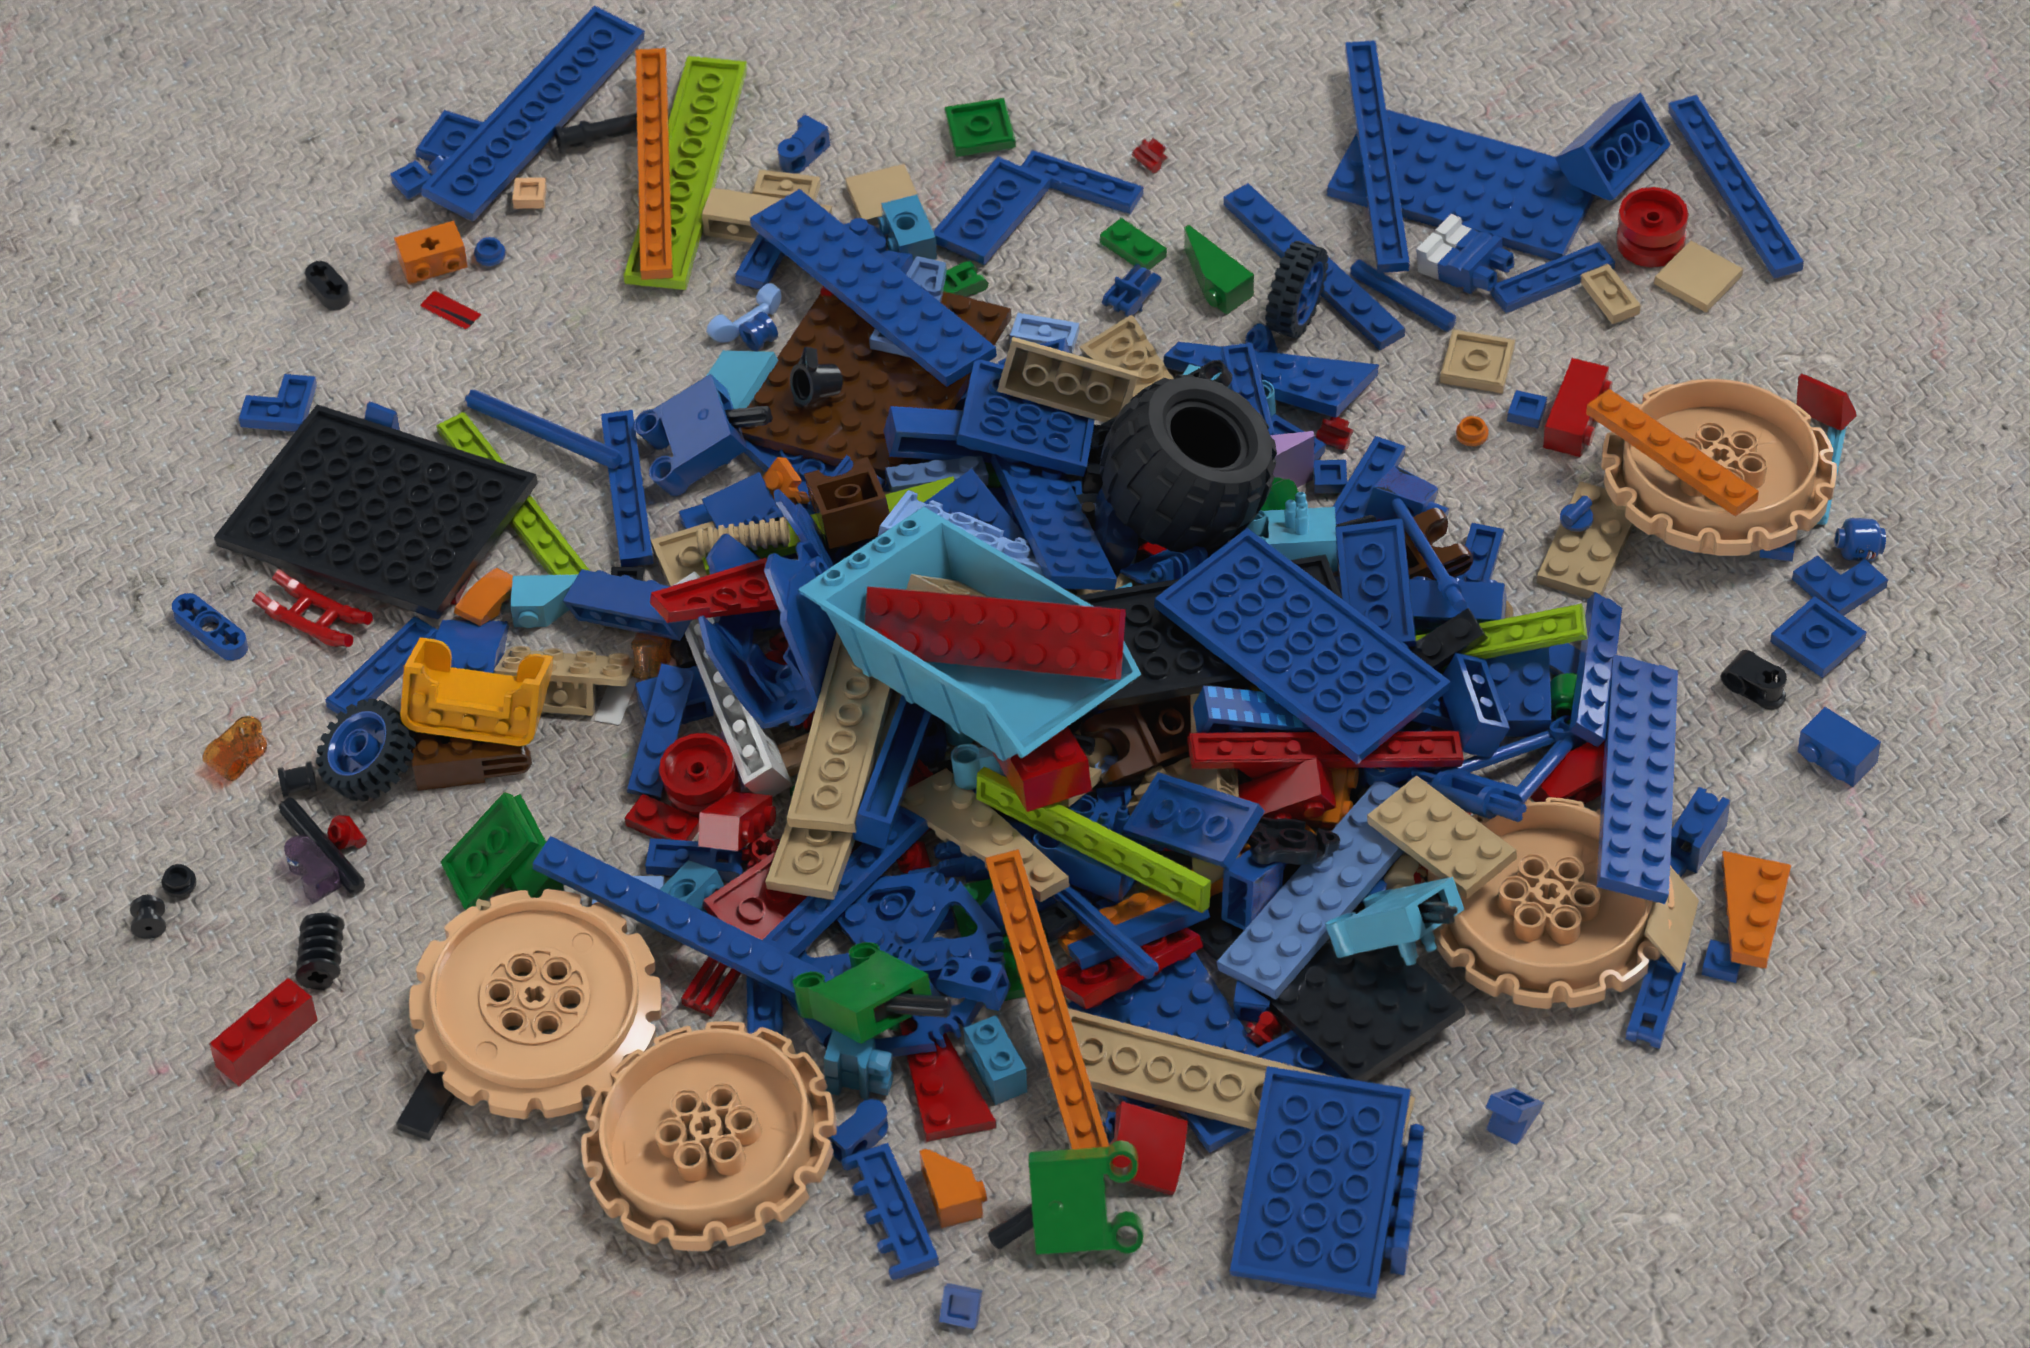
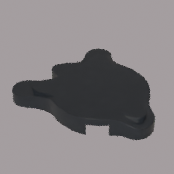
M1262 816L1246 844L1254 848L1252 860L1259 864L1283 862L1295 865H1308L1319 862L1328 854L1338 850L1340 838L1336 833L1325 831L1321 828H1318L1317 834L1305 829L1306 821L1287 818L1272 819Z

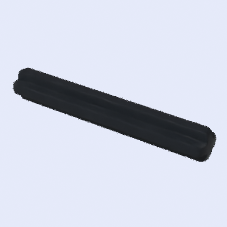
M291 797L281 801L279 804L280 814L345 889L353 895L362 891L365 888L364 878L298 802Z

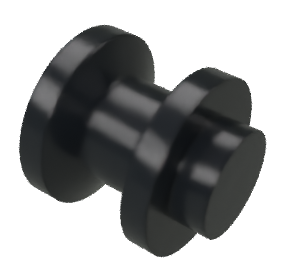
M146 894L131 902L130 913L134 917L131 921V932L133 935L149 939L159 937L165 932L166 922L161 917L165 912V903L162 899Z

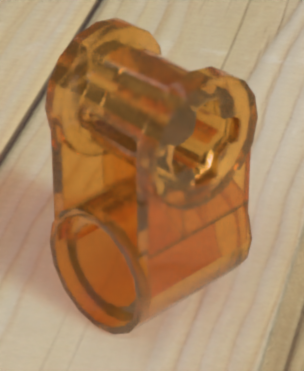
M636 633L635 639L631 642L635 666L631 669V676L637 679L658 677L661 663L670 664L671 655L669 647L672 639Z
M245 716L236 720L230 728L206 747L202 756L203 762L227 781H234L239 778L267 750V742L262 735L263 728L259 719L253 716Z

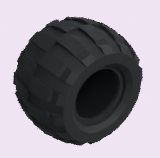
M1176 375L1174 379L1162 378L1141 390L1121 409L1106 435L1100 461V476L1104 483L1101 488L1105 499L1112 505L1116 512L1115 515L1125 526H1129L1140 538L1153 545L1156 544L1167 548L1169 551L1184 553V551L1192 549L1194 546L1204 547L1207 551H1211L1214 547L1221 546L1227 540L1233 539L1245 530L1255 519L1267 500L1275 477L1273 472L1276 465L1275 456L1277 455L1275 440L1268 431L1270 427L1248 400L1222 383L1208 378H1198L1193 375Z

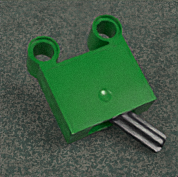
M863 942L852 946L848 951L851 969L825 982L822 973L812 971L799 974L793 980L798 1013L801 1017L815 1019L860 1044L887 1029L896 1031L899 1028L900 1022L913 1015L948 1017L951 1013L952 1002L946 996L931 995L928 973L880 950L879 945L873 942Z
M1116 1141L1109 1145V1147L1029 1152L1028 1166L1032 1203L987 1233L993 1246L997 1249H1002L1034 1228L1036 1255L1112 1249L1127 1254L1135 1252L1143 1243L1142 1220L1137 1214L1124 1211L1114 1216L1112 1222H1108L1104 1174H1107L1111 1180L1120 1183L1134 1178L1138 1169L1136 1148L1127 1141ZM1124 1155L1131 1160V1163L1127 1167L1118 1168L1111 1161L1116 1156ZM1130 1226L1137 1233L1132 1238H1123L1119 1236L1117 1231L1121 1227Z

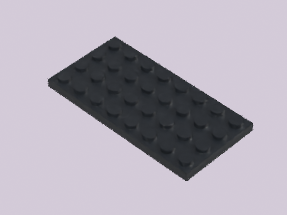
M1326 554L1291 560L1342 599ZM1179 579L1077 595V597L1094 607L1126 609L1124 642L1141 672L1139 677L1097 705L1098 711L1199 694L1203 685L1234 688L1252 685L1253 683L1154 608L1155 598Z
M1288 864V867L1283 871L1282 887L1301 865ZM1223 892L1210 897L1208 908L1210 917L1187 927L1200 935L1202 948L1216 961L1219 960L1244 931L1221 920ZM1354 909L1351 913L1357 914L1359 911ZM1329 938L1277 999L1252 988L1270 1001L1271 1012L1343 1078L1364 1082L1465 1016V1005L1417 963L1410 966L1406 965L1397 945L1338 958Z

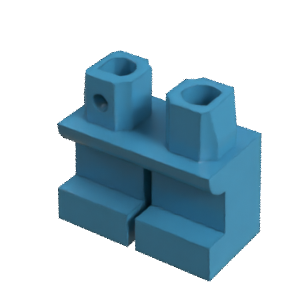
M833 1029L824 1056L826 1091L832 1095L840 1096L842 1087L859 1090L860 1097L864 1101L868 1100L870 1092L888 1096L893 1082V1071H890L893 1060L892 1053L875 1050L874 1038L860 1044Z

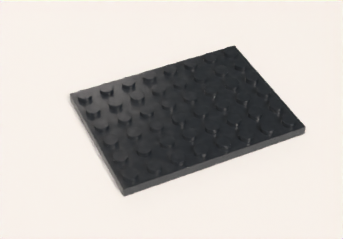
M317 404L214 536V540L218 547L439 620L536 487L538 480L534 473Z

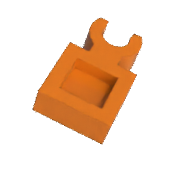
M777 457L762 477L773 499L774 491L779 489L795 505H797V502L808 504L810 501L808 494L799 491L797 488L802 482L801 478L787 458Z

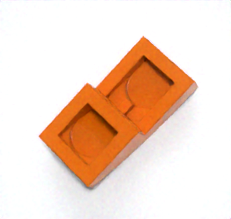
M496 567L466 592L454 607V613L479 626L500 615L501 604L511 598L513 575Z

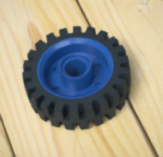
M1297 240L1286 249L1284 257L1279 262L1280 267L1275 271L1274 275L1276 277L1275 280H1272L1270 286L1272 290L1268 293L1267 300L1269 302L1266 305L1265 321H1267L1266 327L1269 330L1292 338H1300L1302 333H1305L1307 325L1309 326L1312 321V316H1315L1316 306L1319 305L1321 300L1320 294L1323 293L1325 287L1323 283L1326 281L1327 273L1325 272L1328 269V255H1326L1327 251L1325 249Z
M363 699L357 701V707L353 704L347 706V714L340 711L336 715L338 719L336 724L332 721L328 724L327 728L331 731L329 734H322L320 740L325 744L318 745L317 753L320 756L316 758V764L320 767L317 769L318 773L323 777L322 779L325 783L347 799L349 798L352 801H358L359 799L362 802L368 801L369 797L373 799L380 797V790L384 793L391 790L389 784L391 781L397 784L401 780L398 773L400 771L406 773L409 766L405 764V761H412L414 754L410 750L416 746V741L412 739L415 737V731L409 730L404 726L398 710L382 700L369 699L367 702Z

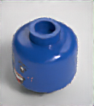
M1848 518L1844 521L1842 528L1836 529L1834 544L1836 548H1840L1841 554L1846 560L1863 561L1866 559L1870 562L1874 561L1878 554H1883L1886 545V532L1884 528H1880L1879 523L1875 519Z

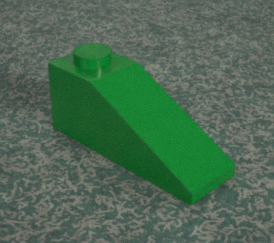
M1187 225L1184 227V250L1203 296L1212 307H1216L1225 315H1228L1254 296V274L1192 226Z

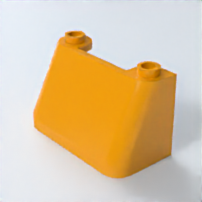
M419 638L404 665L400 716L405 727L415 732L512 746H524L533 740L552 674L553 656L530 654L520 661L517 676L451 667V650L444 642L435 639Z

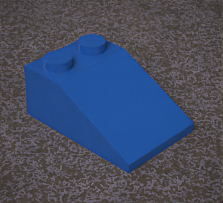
M442 620L435 640L444 642L451 650V667L494 673L495 667L505 653L509 624L508 621H488L479 626L469 620Z

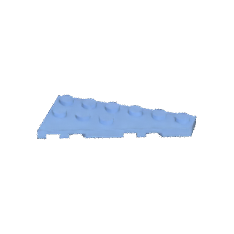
M907 490L879 527L878 536L922 507H926L1044 577L1041 566L1038 564L1027 540L1020 537L1016 538L1015 541L1003 537L1004 530L962 512L951 514L944 512L942 509L943 504L932 500L929 504L918 501V494Z

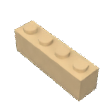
M711 188L702 212L704 236L753 243L759 233L751 227L750 217L783 198ZM819 204L833 215L832 206Z

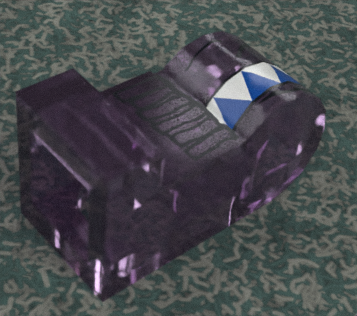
M296 835L286 841L284 852L288 868L293 874L301 876L305 896L312 904L342 887L337 867L311 838L304 835Z

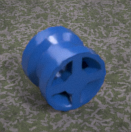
M764 312L757 313L751 322L745 321L739 326L742 340L752 351H759L764 347L765 342H773L778 338L777 327Z

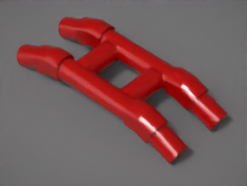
M281 569L276 571L272 580L283 587L284 591L292 597L298 599L295 604L287 610V607L270 599L261 591L252 599V602L262 608L274 620L284 622L333 647H350L353 644V636L351 634L340 633L329 628L338 617L346 623L355 625H370L373 621L371 612L361 611L358 608L340 604L307 588V585L300 583L294 577L291 578ZM311 604L325 610V613L316 623L301 616Z

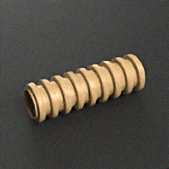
M780 517V521H775L772 518L766 523L764 520H760L759 524L750 521L749 525H745L744 522H741L736 527L734 524H729L728 528L719 525L718 529H714L711 526L706 531L703 528H698V532H696L698 552L702 558L707 556L718 539L726 533L745 547L752 548L753 551L758 550V547L761 546L763 549H768L769 545H773V548H778L779 544H783L786 547L790 543L789 525L785 517Z

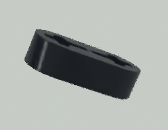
M315 261L306 267L305 278L307 286L326 308L340 310L349 305L351 301L349 286L329 263Z

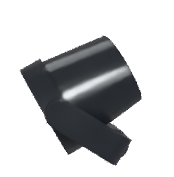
M804 347L799 364L795 365L791 370L790 388L794 405L797 407H804L805 405H811L817 401L836 396L842 390L843 381L839 368L832 363L818 364L816 348Z

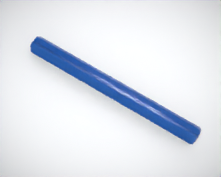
M473 389L465 397L469 408L611 469L617 468L619 463L622 462L620 451L483 392Z
M1069 885L1068 888L1053 895L1056 900L1062 902L1086 927L1137 973L1146 979L1153 978L1154 973L1159 969L1158 963L1073 887Z

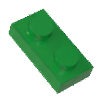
M1123 218L1118 219L1100 234V243L1133 266L1139 264L1141 268L1145 267L1151 270L1167 257L1166 247Z

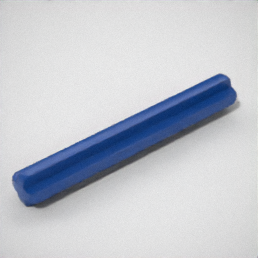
M1357 259L1351 265V276L1445 332L1450 331L1455 326L1456 316L1385 273H1378L1377 269L1370 264Z

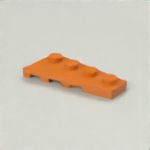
M1722 851L1721 866L1724 873L1723 886L1726 893V916H1728L1729 922L1728 936L1731 962L1766 969L1790 876L1791 865Z

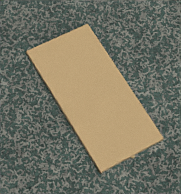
M1670 866V878L1674 891V909L1672 910L1668 907L1669 896L1665 904L1653 901L1645 935L1676 972L1679 973L1681 972L1699 899ZM1668 919L1672 922L1670 930Z

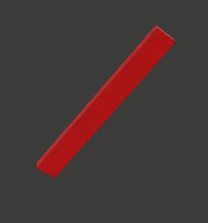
M1459 731L1396 732L1358 764L1316 732L1189 733L1187 739L1192 769L1288 768L1317 758L1327 768L1461 767L1464 762Z

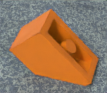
M929 1149L919 1150L921 1172L941 1229L982 1218V1203L987 1202V1194L983 1181L976 1182L972 1168Z

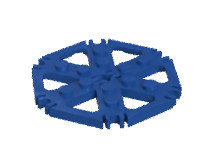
M930 871L878 878L833 921L838 924L853 945L863 942L876 943L879 945L880 950L928 973L929 979L939 977L949 957H966L1000 964L1005 969L1006 959L1004 953H993L995 950L1005 949L1002 932L960 881L957 886L955 878L951 877L946 885L940 886L942 880L937 872L931 875ZM911 889L915 892V895L891 933L870 907L868 899L871 895L879 892ZM954 905H960L978 926L977 931L971 936L930 942L947 913ZM811 944L797 957L835 977L851 969L849 953L813 958L807 955ZM930 982L931 995L941 996ZM784 994L786 1000L826 1051L833 1029L815 1019L801 1017L798 1013L796 1000ZM965 998L961 1003L951 1006V1013L948 1017L913 1015L911 1019L917 1025V1029L912 1034L875 1039V1050L892 1053V1057L937 1051L935 1043L931 1041L932 1039H935L938 1046L944 1048L946 1044L943 1034L953 1032L957 1038H960L962 1035L958 1024L964 1028L970 1026L984 1003Z

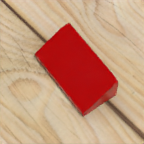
M1800 374L1798 376L1796 405L1807 412L1811 418L1837 430H1843L1857 416L1855 408L1846 392L1808 375Z

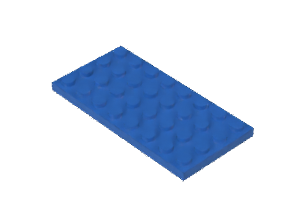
M1386 109L1403 218L1438 228L1453 214L1460 217L1462 225L1477 232H1486L1491 236L1501 237L1503 247L1552 261L1567 254L1595 195L1571 185L1565 174L1561 171L1555 156ZM1356 133L1327 186V196L1368 207Z
M1248 528L1155 598L1154 608L1356 764L1445 694L1450 687V680Z

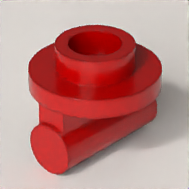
M1154 137L1150 141L1144 138L1140 146L1133 150L1132 156L1152 173H1157L1161 169V164L1168 158L1164 153L1167 148Z
M1331 417L1330 420L1323 419L1315 438L1327 445L1346 451L1354 430L1348 428L1349 421L1340 417Z
M337 815L332 819L328 827V838L338 849H347L350 846L362 848L366 845V837L350 816Z
M914 842L897 859L901 872L908 874V871L931 867L924 842Z
M1268 1011L1260 1015V1021L1256 1026L1251 1022H1248L1246 1025L1250 1030L1247 1036L1259 1047L1271 1042V1038L1282 1030L1281 1023Z

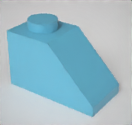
M578 575L513 576L510 608L514 627H548L568 612L569 609L563 602V599Z

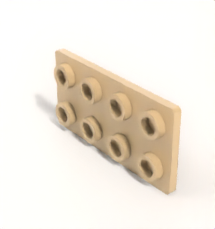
M514 646L506 650L495 667L494 673L517 676L519 663L525 656L530 654L553 656L552 674L542 712L593 716L595 713L596 685L627 686L638 667V658H629V655L625 653L601 656L596 655L593 651H579L573 654L563 653V650L558 648L532 651L527 646Z

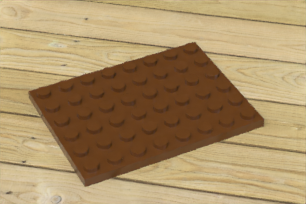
M943 291L941 303L995 345L1012 318L1011 308ZM820 293L778 355V362L773 370L769 373L767 379L747 407L768 406L773 416L772 422L761 426L741 427L744 439L748 440L751 444L776 451L781 449L783 453L795 456L803 455V458L817 459L824 464L835 467L841 463L846 455L851 458L850 460L867 456L876 475L886 480L885 468L901 464H919L922 461V458L889 456L884 427L890 406L954 410L968 388L971 372L946 387L911 357L870 349L869 338L875 328L834 294L832 296L823 294L822 296ZM804 347L816 348L818 364L832 363L839 368L843 381L842 390L836 396L817 401L811 405H805L804 407H797L794 405L790 388L791 370L795 365L799 364Z

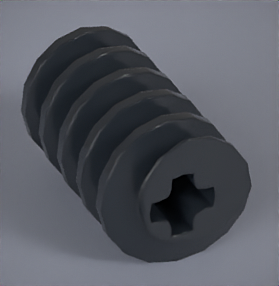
M323 912L309 914L303 918L299 928V947L297 949L298 958L296 960L297 969L295 972L296 981L301 986L313 990H326L331 987L333 980L339 977L341 972L339 965L342 961L341 952L343 950L341 942L344 938L343 929L345 927L344 920L341 917Z

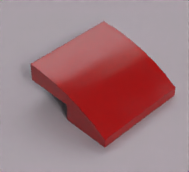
M1123 1101L1116 1107L1114 1139L1109 1145L1116 1141H1127L1136 1148L1138 1154L1137 1173L1127 1183L1171 1196L1175 1193L1183 1162L1188 1121ZM1119 1155L1113 1158L1111 1162L1118 1168H1124L1130 1165L1131 1160L1124 1155Z

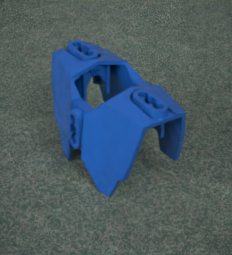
M779 489L774 491L775 503L801 540L795 548L798 560L783 558L773 553L768 556L764 568L779 609L715 617L713 624L704 616L698 617L706 653L737 699L762 729L778 727L779 724L787 722L790 726L799 725L809 717L811 712L816 710L837 632L827 612L822 610L820 605L798 592L799 588L836 565V556L832 549H829L824 534L800 503L795 505ZM727 533L718 539L706 557L710 574L761 559ZM783 629L789 644L787 651L783 655L787 665L784 666L769 660L757 644L752 645L754 631L765 632Z

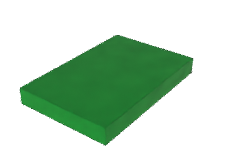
M504 792L440 863L464 909L467 910L472 906L476 907L478 899L487 901L539 843L513 795Z

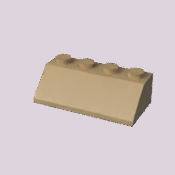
M1012 337L997 392L1106 422L1117 416L1121 409L1130 402L1139 373Z

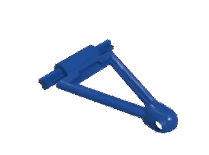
M1564 715L1551 723L1550 730L1497 748L1492 758L1476 755L1465 759L1461 767H1442L1434 770V774L1413 769L1411 771L1412 777L1408 779L1407 783L1417 775L1466 812L1488 819L1498 815L1519 822L1523 819L1522 813L1526 812V805L1524 803L1572 749L1574 750L1582 746L1587 741L1569 731L1570 724L1566 722L1569 719L1571 720V715ZM1549 744H1554L1518 786L1504 782L1500 783L1470 773Z

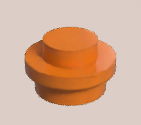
M1477 416L1465 417L1456 428L1458 441L1466 446H1479L1488 439V427Z

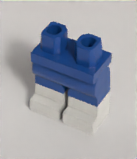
M1453 214L1435 229V233L1432 232L1416 248L1419 273L1454 287H1463V291L1468 294H1472L1477 288L1489 292L1497 282V272L1495 270L1508 273L1514 267V254L1503 249L1501 237L1491 236L1486 232H1477L1462 225L1460 217Z

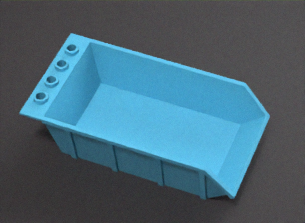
M922 507L798 589L800 594L820 605L821 609L827 612L854 665L862 669L864 675L868 677L873 676L902 694L909 703L918 704L950 724L955 732L959 734L964 733L990 749L1002 761L1016 754L1023 758L1141 675L1125 642L1123 644L1121 679L1113 680L923 661L865 625L867 587L906 589L911 574L956 580L989 597L1092 606L926 507Z

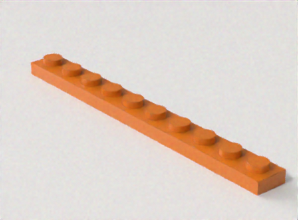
M666 48L635 50L641 280L673 278Z
M1017 849L985 858L986 867L1071 1149L1109 1147L1020 851Z

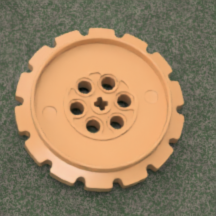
M1725 379L1689 380L1675 385L1668 384L1643 394L1642 404L1631 403L1759 491L1758 501L1736 517L1615 433L1609 432L1605 436L1601 468L1605 470L1604 485L1612 502L1617 506H1626L1625 517L1648 535L1654 534L1664 540L1666 544L1683 550L1718 556L1749 555L1751 552L1762 549L1770 551L1796 540L1798 530L1810 531L1826 513L1828 500L1833 498L1837 465L1832 462L1834 450L1823 429L1811 427V416L1790 400L1783 399L1769 390L1752 384Z
M1548 797L1545 802H1532L1531 799H1528L1524 803L1526 805V812L1522 813L1523 819L1519 822L1498 815L1492 819L1476 814L1473 815V818L1515 848L1517 859L1468 899L1459 893L1465 910L1454 916L1455 922L1452 924H1442L1434 929L1437 950L1450 967H1465V980L1491 996L1497 997L1504 993L1513 997L1512 1002L1514 1004L1550 1009L1552 1003L1565 1002L1567 1007L1575 1008L1605 1000L1607 989L1613 988L1618 992H1623L1647 974L1648 959L1658 960L1662 955L1645 935L1653 901L1596 887L1601 809L1595 812L1584 808V803L1580 801ZM1428 870V882L1440 879ZM1670 878L1668 907L1673 910L1674 891ZM1668 919L1670 930L1672 922Z
M545 889L539 898H531L527 890L505 893L492 897L490 899V908L485 911L472 906L456 916L444 927L446 940H432L427 946L416 967L417 979L422 983L413 985L410 988L409 1013L411 1026L414 1029H421V1031L415 1034V1042L420 1056L431 1073L445 1072L442 1076L444 1087L467 1104L474 1106L479 1101L486 1100L488 1101L490 1113L518 1119H527L529 1113L534 1109L542 1110L545 1118L563 1116L582 1110V1100L585 1097H594L600 1087H610L614 1084L615 1079L610 1073L623 1059L636 1049L646 1051L653 1046V1040L656 1038V1028L650 1022L660 1020L662 1014L659 977L649 976L655 972V960L639 933L627 935L626 919L606 905L595 902L590 907L582 906L581 895L552 889ZM520 972L530 973L527 976L523 977L517 976V974ZM556 975L565 976L563 979L560 980L551 979ZM498 997L507 998L505 1001L502 1002L494 1001ZM568 1004L578 1005L573 1009L564 1008ZM513 1025L520 1026V1028L515 1031L507 1030L508 1027ZM546 1029H554V1030H556V1031H555L554 1033H552V1034H543V1033H542V1032H543L544 1030H546ZM626 1066L618 1073L619 1075L626 1068Z
M730 1021L708 1022L705 1029L692 1031L690 1026H685L656 1037L653 1040L655 1045L646 1051L636 1049L611 1071L610 1074L615 1079L614 1084L610 1087H600L597 1090L585 1117L592 1131L582 1135L581 1153L583 1166L588 1177L593 1178L590 1181V1186L603 1210L610 1218L621 1216V1222L625 1231L643 1241L657 1244L661 1239L669 1238L673 1249L684 1251H707L712 1248L715 1241L725 1240L728 1246H735L763 1235L766 1232L764 1226L773 1219L782 1223L798 1211L809 1199L806 1185L812 1182H821L833 1156V1148L830 1140L827 1138L836 1134L837 1120L831 1094L828 1091H824L827 1088L825 1078L817 1064L806 1052L795 1054L792 1041L775 1031L760 1027L756 1032L750 1034L747 1033L744 1023ZM626 1066V1068L619 1075L618 1073Z

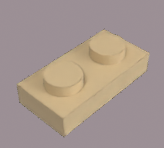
M759 170L753 194L785 198L800 189L816 202L821 186L820 177Z
M1609 264L1581 274L1580 283L1612 324L1640 314V303Z

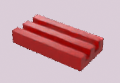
M708 956L681 997L682 1005L713 1017L738 980L741 972L731 968L708 1005H704L728 967L721 962L718 964L719 961Z

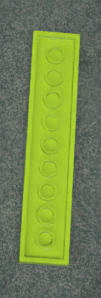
M687 56L669 117L673 278L641 280L640 230L638 224L624 273L625 284L680 290L687 289L703 232L702 212L711 188H715L747 74V61Z

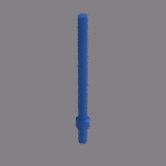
M1399 498L1394 499L1391 502V508L1398 519L1402 518L1405 531L1437 580L1439 592L1445 600L1450 601L1457 612L1465 610L1467 603L1461 595L1459 583L1448 574L1404 502Z

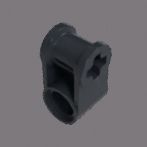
M1750 650L1740 651L1720 675L1721 681L1730 691L1744 696L1762 708L1774 710L1780 708L1786 701V692L1783 688L1787 682L1785 670L1764 660Z

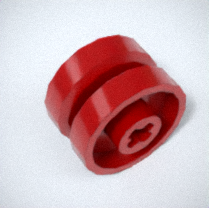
M1658 187L1640 188L1630 192L1621 201L1619 208V225L1616 234L1618 251L1625 259L1639 266L1651 268L1667 265L1685 247L1689 216L1686 203L1679 195L1668 189Z
M694 733L679 738L667 747L660 759L659 773L671 806L699 818L701 811L733 791L741 792L742 782L729 745L717 736L708 733Z

